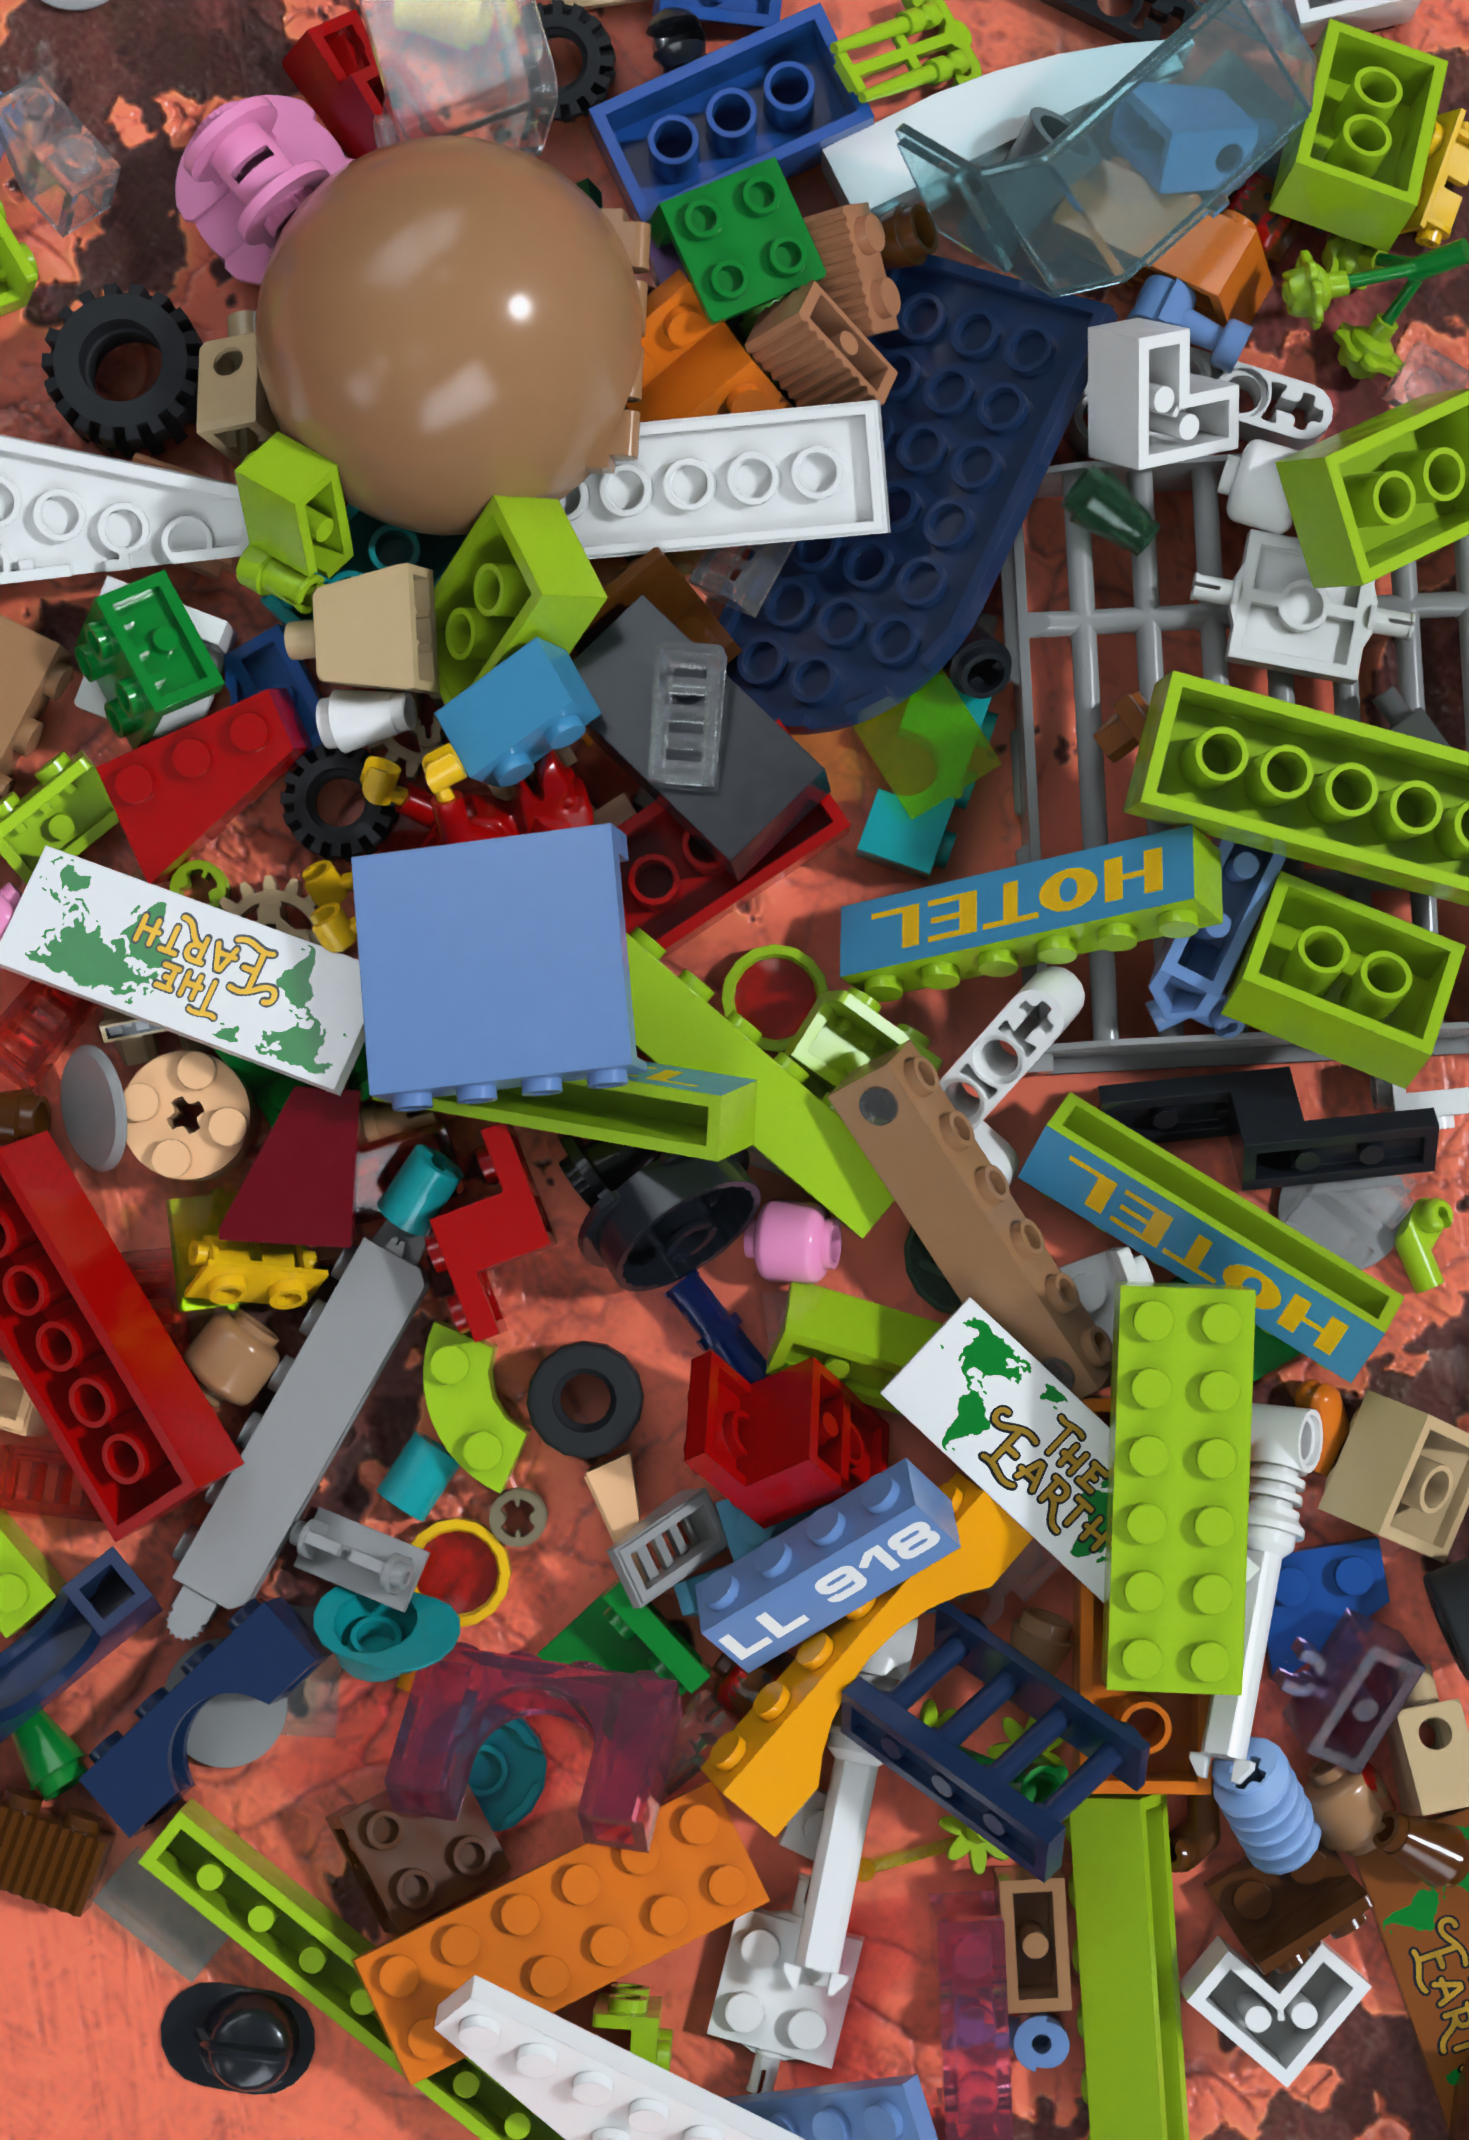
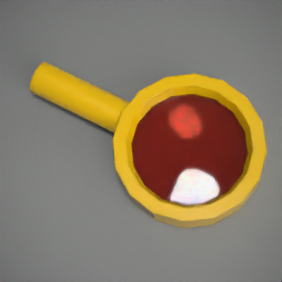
M462 1517L439 1520L421 1531L411 1543L413 1546L430 1552L414 1592L437 1598L450 1605L460 1618V1627L476 1625L493 1614L508 1593L512 1574L508 1550L495 1537L491 1529L480 1521ZM432 1665L421 1670L412 1671L409 1674H401L396 1686L406 1692L420 1695Z

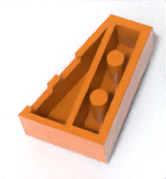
M1114 162L1112 166L1102 163L1098 170L1069 195L1053 221L1066 251L1134 289L1137 282L1144 284L1145 280L1152 275H1163L1175 281L1178 278L1194 291L1196 296L1194 310L1224 328L1227 322L1233 318L1250 325L1273 286L1258 231L1251 220L1233 210L1226 209L1220 214L1201 206V202L1191 193L1156 195L1130 165L1122 162Z

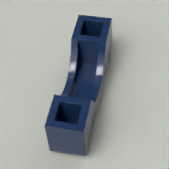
M113 1546L61 1587L56 1600L43 1617L22 1637L0 1653V1743L163 1610L153 1594Z
M282 1596L264 1601L262 1604L254 1598L244 1605L226 1624L232 1630L229 1636L216 1648L209 1642L198 1649L180 1668L186 1675L183 1680L170 1692L163 1686L152 1693L134 1712L140 1719L137 1724L124 1736L119 1730L113 1732L89 1754L88 1757L93 1761L94 1765L78 1780L129 1838L152 1827L195 1786L188 1764L187 1742L191 1726L197 1714L207 1702L218 1694L237 1693L251 1696L270 1705L287 1698L332 1655L331 1651L321 1644L316 1634Z

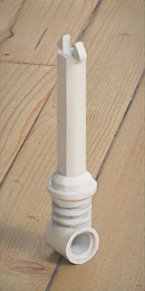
M1252 1403L1247 1557L1260 1570L1246 1583L1242 1696L1211 1694L1200 1753L1190 1751L1189 1759L1197 1776L1204 1779L1208 1778L1211 1757L1234 1761L1231 1782L1241 1785L1255 1770L1256 1763L1246 1759L1281 1563L1284 1557L1294 1551L1295 1542H1301L1305 1538V1530L1299 1523L1300 1514L1293 1510L1302 1507L1303 1498L1296 1493L1304 1492L1306 1483L1299 1477L1307 1476L1308 1473H1311L1316 1468L1323 1445L1322 1420L1320 1414L1315 1409Z
M915 1618L891 1636L870 1657L856 1678L860 1676L878 1690L890 1691L897 1684V1681H901L909 1673L917 1635L918 1618ZM839 1709L832 1720L829 1730L827 1747L834 1756V1763L794 1964L783 1963V1971L793 1989L798 1988L801 1967L830 1972L826 1995L831 1997L848 1982L849 1976L840 1974L839 1968L878 1768L883 1765L881 1761L840 1732L841 1710Z

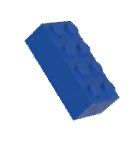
M817 3L588 109L592 136L633 221L648 223L659 203L772 157H776L785 179L788 180L820 165L823 148L874 125V114L868 102L860 103L858 95L855 96L854 92L849 94L833 67L836 63L834 59L836 54L831 53L830 44L838 41L821 3Z

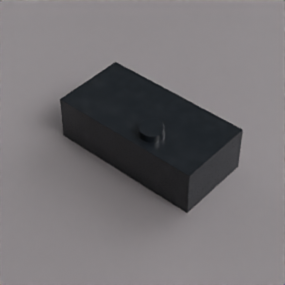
M641 595L573 660L575 667L602 713L585 726V733L738 882L831 792L825 768L645 596Z

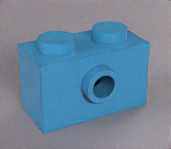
M535 637L434 714L456 751L469 778L501 788L517 784L527 778L534 770L533 764L553 749H561L576 742L585 733V726L602 713L566 649Z

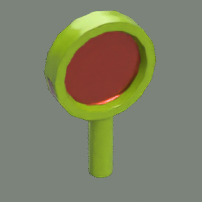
M772 944L754 948L735 962L725 978L721 1001L725 1018L732 1010L736 1011L762 1033L760 1039L755 1043L758 1047L766 1052L779 1053L780 1051L785 1052L821 992L828 991L825 975L811 957L794 947ZM812 1076L803 1084L820 1100L827 1092L831 1093L829 1088Z

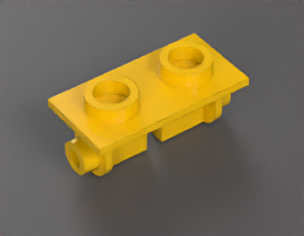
M1463 108L1437 115L1418 205L1400 233L1416 231V243L1431 249L1438 248L1441 240H1446L1450 237L1451 229L1463 198L1445 188L1446 181L1458 187L1467 186L1469 181V122L1463 121L1466 110Z
M205 1235L201 1241L193 1240L189 1246V1264L191 1266H198L199 1272L185 1289L184 1295L190 1298L210 1299L213 1303L222 1305L249 1302L270 1304L273 1308L282 1310L304 1307L327 1279L329 1273L328 1270L317 1269V1254L315 1251H307L305 1245L258 1242L255 1246L256 1261L250 1260L248 1242L219 1240L217 1236Z

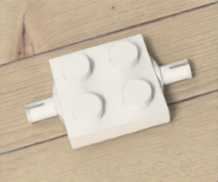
M1251 529L1247 534L1242 565L1234 579L1229 580L1195 572L1192 582L1193 588L1190 593V600L1228 606L1230 632L1224 661L1353 685L1358 679L1362 651L1372 633L1410 641L1414 630L1412 625L1415 623L1416 618L1415 613H1405L1377 607L1378 600L1374 586L1375 580L1363 586L1313 588L1299 539L1297 537Z
M799 1874V1881L791 1910L768 1911L756 1908L738 1917L734 1922L707 2034L741 2043L750 2051L756 2053L749 2082L746 2086V2090L752 2094L757 2093L763 2070H766V2075L761 2093L773 2091L781 2060L798 2059L832 2069L865 1937L846 1932L839 1973L848 1975V1982L832 1997L826 1995L830 1972L801 1967L798 1988H791L783 1971V1963L794 1964L806 1905V1895L811 1879L810 1874Z

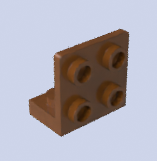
M654 547L643 557L630 562L624 568L621 575L604 588L608 597L574 647L581 654L630 605L643 595L720 669L742 652L741 648L659 547Z
M446 1755L361 1804L346 1805L325 1817L379 1924L386 1933L401 1934L504 1874L510 1868V1863L459 1764L452 1755Z
M1321 1840L1318 1849L1311 1859L1296 1871L1282 1875L1265 1874L1254 1868L1246 1856L1203 1883L1243 1948L1263 1975L1273 1970L1277 1974H1284L1295 1969L1311 1955L1309 1947L1328 1935H1331L1333 1939H1338L1355 1931L1366 1921L1364 1912L1375 1905L1369 1893L1350 1875L1337 1852L1329 1850Z

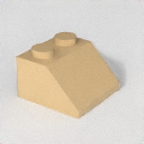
M1367 1390L1360 1408L1357 1409L1351 1419L1349 1435L1338 1461L1326 1478L1324 1494L1317 1509L1445 1563L1469 1506V1433L1430 1414Z

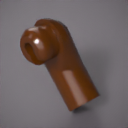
M1211 1782V1795H1187V1817L1169 1832L1171 1869L1173 1873L1188 1872L1195 1868L1220 1842V1810L1213 1795L1214 1782Z

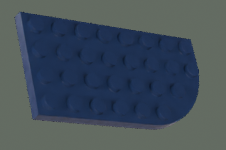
M928 255L925 263L922 265L885 270L886 277L893 280L900 295L901 307L898 315H896L899 329L867 339L898 372L886 401L881 406L891 533L753 545L718 620L742 650L739 655L721 668V670L774 721L779 718L790 735H810L836 731L879 716L921 689L945 666L960 648L984 608L1088 383V327L1113 323L1118 318V315L1110 305L935 255Z

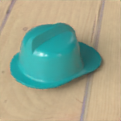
M337 1585L321 1597L314 1611V1632L321 1644L335 1654L343 1670L355 1679L366 1682H386L399 1677L401 1674H409L412 1671L421 1670L440 1661L454 1648L461 1634L460 1618L450 1605L437 1598L417 1592L413 1593L407 1610L403 1613Z

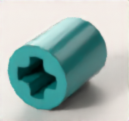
M416 1145L377 1202L378 1209L383 1216L398 1228L416 1236H424L431 1227L429 1219L439 1215L464 1178L463 1172L450 1158L441 1152L425 1145Z
M416 1430L376 1491L403 1512L420 1521H424L460 1465L443 1445Z

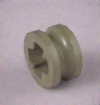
M521 1487L508 1489L498 1496L491 1506L489 1514L490 1528L495 1537L505 1545L512 1547H523L536 1541L546 1528L548 1519L546 1504L540 1495L531 1489ZM510 1500H515L516 1507L521 1504V1500H525L534 1508L529 1519L535 1527L529 1533L522 1534V1529L519 1527L516 1530V1534H512L503 1526L508 1518L503 1506Z

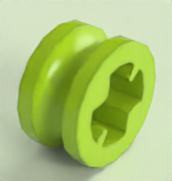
M203 860L188 861L177 868L171 878L170 891L185 896L184 892L193 887L191 880L193 875L202 873L201 877L206 881H209L213 876L217 888L208 892L210 900L208 905L224 910L219 901L222 897L230 899L231 888L230 882L222 870L212 863Z

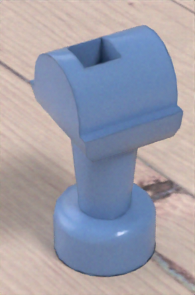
M1163 275L1149 276L1137 296L1134 309L1129 312L1126 320L1143 318L1190 328V343L1213 351L1210 357L1211 365L1231 374L1253 327L1233 318L1227 322L1224 328L1193 310L1196 305V296L1194 291L1185 282L1178 278L1175 281Z
M955 1992L947 2021L945 2044L970 2048L975 2037L1013 2049L1017 2060L1025 2068L1036 2072V2067L1054 2068L1066 2059L1069 2053L1070 2041L1062 2021L1056 2015L1050 2012L1020 2013L1019 2016L983 2012L980 2011L981 2003L977 1997Z

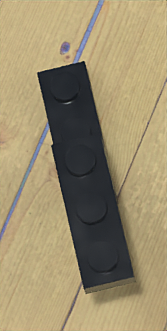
M1290 1067L1098 1086V1109L1153 1143L1228 1136L1242 1191L1435 1171L1439 1123L1434 1107L1304 1121Z

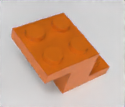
M680 268L647 296L645 337L641 338V345L644 347L642 399L640 402L626 403L629 410L641 413L640 422L795 408L774 384L768 374H765L757 365L751 353L746 352L745 344L725 321L716 325L708 323L689 279Z

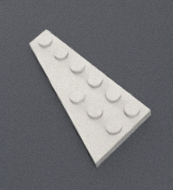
M0 434V585L104 571L112 572L164 564L240 557L249 545L239 491L235 483Z
M477 1975L471 1977L438 2005L434 2029L565 2140H806Z

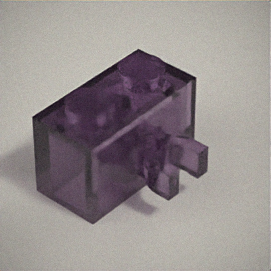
M1347 1608L1320 1652L1307 1640L1296 1637L1291 1648L1299 1660L1311 1665L1308 1672L1302 1670L1299 1673H1290L1278 1667L1272 1678L1281 1691L1293 1695L1282 1714L1305 1752L1360 1775L1426 1670V1667L1399 1630Z

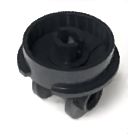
M557 1134L560 1143L568 1154L567 1157L559 1162V1165L573 1188L591 1208L578 1234L580 1252L590 1264L607 1268L617 1284L625 1290L638 1292L660 1288L700 1269L727 1249L744 1232L759 1208L761 1200L760 1191L747 1173L749 1167V1153L747 1149L716 1162L593 1139L583 1141L581 1137Z

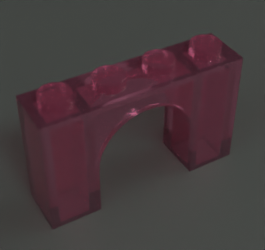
M457 1641L454 1648L440 1661L416 1672L384 1779L393 1811L457 1822L472 1766L484 1741L495 1730L517 1718L529 1715H553L575 1723L594 1742L593 1753L577 1811L584 1843L649 1853L683 1713L678 1681L660 1678L654 1671L639 1670L633 1674L605 1670L602 1666L590 1661L579 1660L566 1664L542 1660L537 1655L525 1651H513L509 1654L482 1651L469 1643Z
M993 1891L928 1893L931 1959L937 1983L942 2058V2087L936 2088L938 2140H1013L1004 1918Z

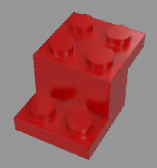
M498 1123L480 1130L485 1144L475 1148L479 1164L488 1185L492 1184L494 1186L500 1183L503 1192L429 1219L434 1233L424 1237L437 1273L449 1272L457 1293L447 1298L455 1325L460 1334L471 1331L475 1343L508 1331L486 1271L557 1245L514 1126L504 1123Z
M713 1350L691 1359L690 1384L687 1394L686 1439L683 1447L684 1462L695 1474L704 1478L729 1499L734 1507L742 1510L763 1529L825 1503L830 1504L865 1483L872 1476L888 1469L889 1424L871 1407L864 1404L814 1356L753 1384H750Z

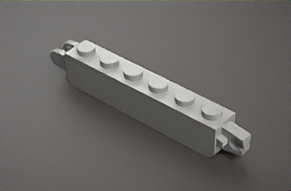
M387 1219L373 1238L364 1237L359 1247L353 1244L351 1248H345L331 1272V1276L339 1280L327 1303L318 1298L310 1308L299 1329L300 1333L307 1336L301 1350L295 1359L287 1354L284 1356L267 1386L268 1389L276 1394L266 1412L262 1415L254 1411L237 1438L236 1445L244 1449L241 1458L245 1464L209 1487L204 1501L212 1505V1508L200 1528L192 1523L188 1526L172 1554L174 1559L181 1562L172 1578L184 1584L172 1604L173 1610L168 1612L169 1617L166 1618L168 1621L166 1628L170 1629L169 1634L175 1635V1639L181 1638L182 1641L189 1639L190 1641L193 1639V1636L198 1637L199 1632H205V1627L210 1626L209 1620L212 1621L221 1606L228 1610L246 1605L249 1600H253L257 1596L289 1539L293 1526L299 1521L431 1286L426 1268L422 1267L420 1262L426 1249L424 1237L432 1233V1226L424 1236H416L398 1228Z

